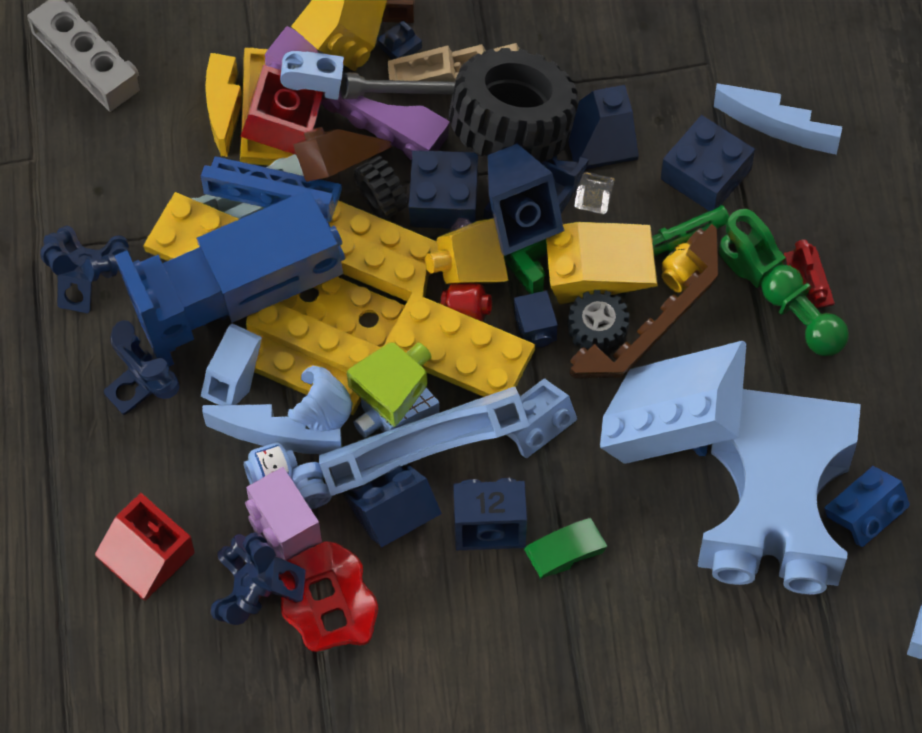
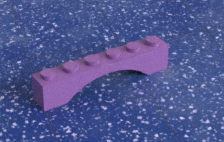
M286 26L265 53V65L281 70L282 58L287 52L308 51L318 53V51L297 31ZM340 91L338 100L325 98V92H323L321 104L324 108L332 113L337 112L349 119L355 127L366 129L376 135L377 138L389 140L391 145L403 151L411 160L412 150L438 151L448 138L450 121L424 106L387 105L363 96H359L358 99H343Z

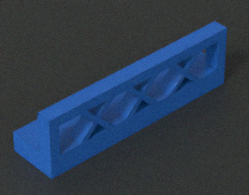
M216 156L211 166H204L201 174L204 194L265 208L310 189L315 200L322 199L328 212V222L332 220L342 191V186L338 183L320 179L306 182L302 175Z

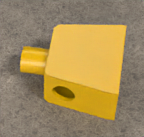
M494 218L477 221L437 238L438 252L428 253L425 256L428 272L436 273L442 271L446 284L467 282L489 284L508 281L504 255L501 252Z

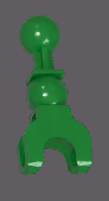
M740 209L733 212L726 225L727 235L722 238L719 246L721 258L735 274L748 279L756 288L762 286V292L766 300L775 306H781L779 310L781 315L791 310L806 326V343L814 353L820 356H833L841 352L849 338L846 323L835 314H821L807 298L811 285L809 283L804 285L800 272L791 265L784 264L786 257L778 249L770 229L754 212L749 209ZM739 221L748 223L751 227L750 234L747 235L738 229L736 223ZM734 244L738 253L730 251L728 246Z

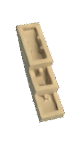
M517 43L495 48L494 51H499L501 48H510L511 51H518L520 48ZM482 44L454 52L450 50L449 46H444L388 61L389 80L455 82L461 66L471 57L478 53L482 55L486 50Z

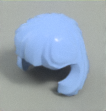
M312 365L305 369L301 375L302 381L308 384L313 383L311 390L301 403L296 404L294 409H289L288 416L292 421L308 426L310 430L330 431L331 429H339L351 414L353 405L351 397L345 386L327 369Z

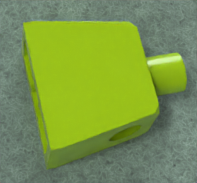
M419 342L407 353L395 343H388L347 370L348 387L392 426L396 427L426 389L427 372L422 366L431 359V353Z

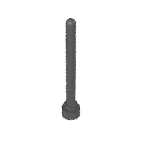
M343 73L340 94L343 99H358L359 96H363L365 93L453 94L455 82L365 80L358 73Z

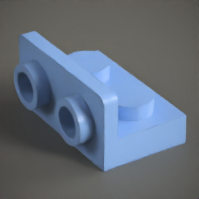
M544 378L520 396L530 426L506 435L516 442L520 454L528 458L577 420L569 395Z

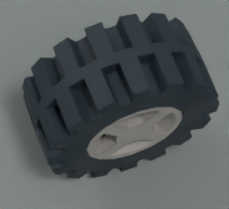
M594 290L593 295H590L588 291L583 293V299L579 296L575 299L574 305L570 307L568 318L569 336L573 337L575 346L580 344L581 348L585 347L588 350L595 344L603 353L608 354L609 348L615 351L619 348V343H624L629 326V312H627L626 304H621L619 296L616 295L612 298L609 291H605V294H600V290Z

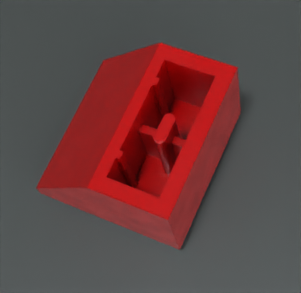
M140 493L114 518L95 556L138 596L146 601L195 551L191 536L146 496Z

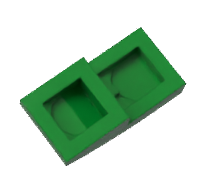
M588 518L554 531L527 545L524 550L541 579L569 570L574 562L602 554L607 545L592 519Z

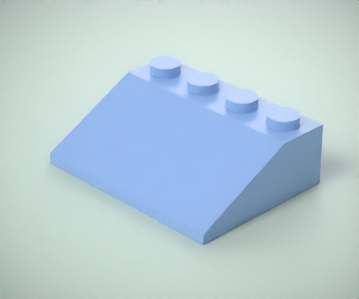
M739 341L630 369L603 416L600 448L626 464L739 438L746 343Z

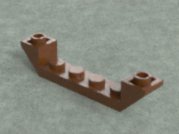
M711 224L705 231L699 228L687 241L690 247L687 250L686 256L703 272L700 273L696 270L683 284L687 289L679 297L672 294L660 307L663 313L655 321L650 317L637 330L640 337L632 345L625 342L613 355L616 359L615 362L595 344L589 350L582 347L570 360L573 366L570 368L569 374L573 378H622L716 282L718 277L717 228Z

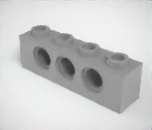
M48 0L27 15L32 34L109 112L140 91L137 79L139 72L133 63L129 60L125 62L119 56L116 47L110 41L105 42L100 37L96 27L90 21L85 22L80 17L77 8L70 1L66 3L64 0Z

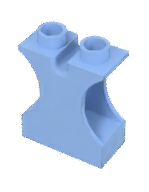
M743 389L739 438L714 443L711 448V454L724 464L733 477L739 494V504L724 522L703 533L698 567L713 569V577L721 582L744 585L755 580V574L758 573L761 557L772 555L779 560V577L784 578L783 584L790 591L800 594H819L827 589V585L838 586L847 560V551L841 548L825 529L817 508V496L829 482L849 471L858 440L861 404Z

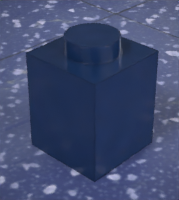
M547 290L514 298V315L521 339L535 344L536 348L545 347L551 342L557 341L558 325Z

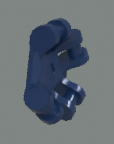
M67 225L59 228L57 233L53 232L44 237V246L41 249L40 256L42 261L58 276L57 305L59 308L89 313L92 300V282L99 279L100 273L105 278L115 277L120 270L114 256L126 250L130 255L128 241L125 237L119 235L112 237L100 250L84 248L80 244L73 228ZM72 283L78 284V290L83 294V301L73 302L66 296V289L70 288Z
M126 320L116 323L112 329L110 341L117 355L128 366V370L104 389L105 396L123 415L130 412L152 393L158 398L167 399L175 396L179 390L178 379L172 371H169L167 362L163 358L150 361L152 355L148 350L143 351L139 346L140 340L134 335V326ZM135 382L139 385L135 388L136 393L131 400L121 401L117 398V391L121 386L133 385Z
M250 533L246 537L242 534H237L231 539L229 547L224 546L218 551L220 562L234 576L233 592L229 596L218 599L212 604L211 615L215 620L232 625L242 624L249 618L250 614L255 615L259 613L262 608L259 602L260 597H269L271 593L294 602L303 600L305 569L276 557L274 549L260 533ZM288 571L294 576L295 588L293 591L287 589L283 581L278 579L279 574L281 575Z

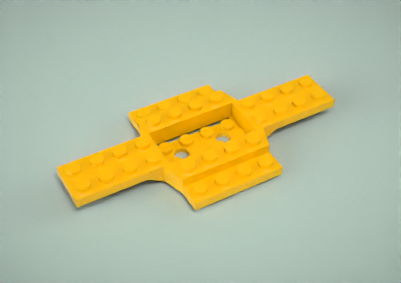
M175 192L143 246L146 252L155 256L159 255L160 258L169 261L199 248L197 237L239 219ZM339 200L332 220L328 223L330 227H336L343 243L340 245L345 255V260L341 261L343 274L403 299L407 303L405 305L400 304L396 300L381 296L365 287H360L342 278L335 277L313 287L319 292L318 298L313 302L303 301L299 293L247 316V330L262 337L254 370L255 373L308 395L313 383L308 384L301 380L303 371L312 365L324 367L347 389L353 403L351 415H354L361 397L348 387L347 370L388 343H395L406 353L416 343L423 344L432 356L422 366L427 373L483 397L514 386L516 387L535 351V344L425 298L428 277L430 275L426 268L425 256L428 253L438 252L437 241ZM365 313H374L378 316L379 320L374 327L366 328L359 323L360 317Z

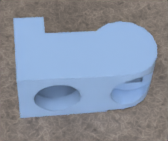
M308 51L287 52L282 58L280 81L288 89L325 92V98L338 100L344 57Z

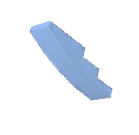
M717 83L714 107L771 137L804 148L837 155L842 131L841 126L810 121L812 110L779 105L781 94Z
M272 404L203 405L202 412L207 427L243 441L261 446L278 442L286 451L292 450L293 452L305 454H324L342 447L340 429L315 431L308 429L306 425L292 421L289 417H274Z

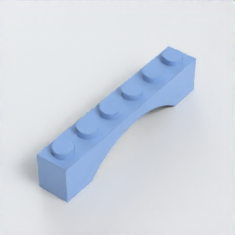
M514 386L319 455V464L329 492L333 496L364 485L399 465L403 466L450 448L497 438L530 425L519 393Z

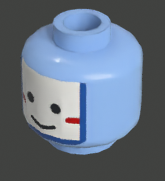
M278 442L250 451L248 461L244 462V469L250 485L281 467H284L292 479V470L298 466L293 451H286Z

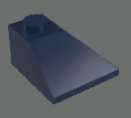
M625 85L594 90L579 101L568 140V147L573 162H577L579 157L589 159L586 169L638 160L639 155L633 111Z

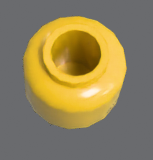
M688 243L679 244L662 262L663 281L670 289L678 293L684 292L687 289L683 284L696 270L700 273L703 272L686 256L687 250L690 247Z

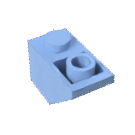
M231 324L206 369L201 397L218 405H236L250 392L262 337L235 324Z

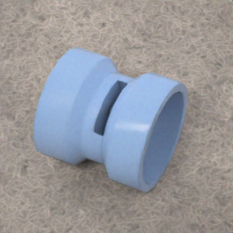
M317 462L305 463L292 470V481L310 509L321 507L332 498L328 486L324 484V475L320 464Z

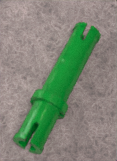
M720 205L716 209L670 229L665 227L659 229L658 234L652 236L654 257L664 252L670 254L679 244L687 243L689 238L699 228L705 231L711 224L717 229L727 225L729 214L726 208ZM708 222L707 224L686 233V231Z

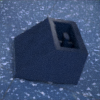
M408 464L399 465L372 481L343 493L369 537L381 547L442 514L427 478Z

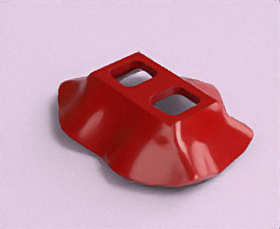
M328 541L308 548L288 559V562L302 567L306 571L303 600L300 602H294L281 597V612L283 618L301 634L305 646L311 651H324L340 645H366L369 643L378 615V603L374 594L363 582V565L360 559L338 543ZM288 571L281 575L279 574V580L283 581L287 589L293 591L295 588L294 576ZM324 579L330 580L335 593L327 598L318 601L314 600L309 586ZM335 610H342L347 620L346 626L333 631H327L321 620L322 616Z

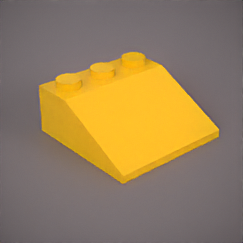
M312 0L291 27L324 54L343 56V65L356 71L358 67L363 66L368 61L370 52L375 47L387 0Z

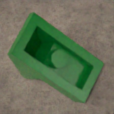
M546 239L504 256L506 265L529 294L544 291V277L546 275L543 267L537 260L544 257L547 253Z

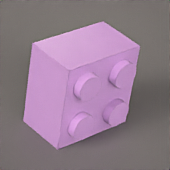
M284 467L246 487L249 500L245 502V505L250 513V516H248L249 522L256 533L261 534L263 532L268 544L274 549L276 557L287 561L302 551L322 543L319 521Z

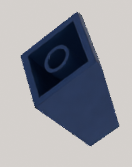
M519 144L488 155L489 198L502 254L504 256L563 232L564 227L553 173Z

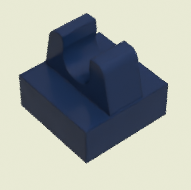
M405 21L399 22L377 38L378 46L392 60L413 55L422 49V40Z

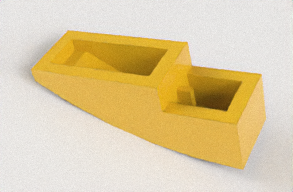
M210 53L206 74L207 108L217 148L221 156L227 157L242 108L241 88L239 85H235L238 78L236 57Z

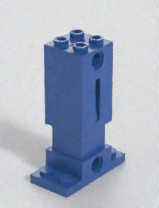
M310 189L197 237L199 248L162 263L159 255L142 262L139 260L132 262L127 250L115 255L114 257L134 310L156 358H163L171 366L174 362L170 352L175 351L176 347L194 340L191 330L227 314L233 323L342 275L341 261L345 260V255L340 245L343 243L336 227H330L327 217L329 216L322 199L315 200Z

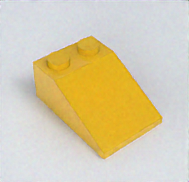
M574 222L563 224V232L546 238L550 286L559 304L574 302L578 296L583 299V293L588 291L590 295L594 294V290H600V294H605V291H609L613 295L658 286L650 225Z

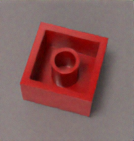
M263 64L240 137L296 155L293 144L304 140V133L313 130L323 92L309 89H288L280 81L281 70Z

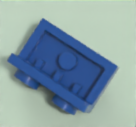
M872 466L826 505L824 510L829 519L850 530L855 543L863 547L909 507L910 503L901 480Z

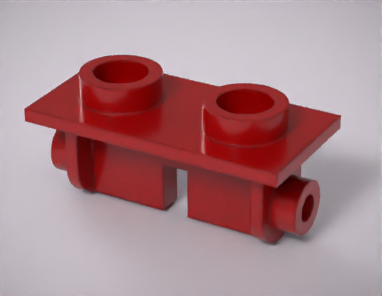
M807 240L797 241L794 251L783 254L786 257V264L791 265L800 272L804 285L806 283L811 285L807 298L816 308L835 305L816 246L813 247Z

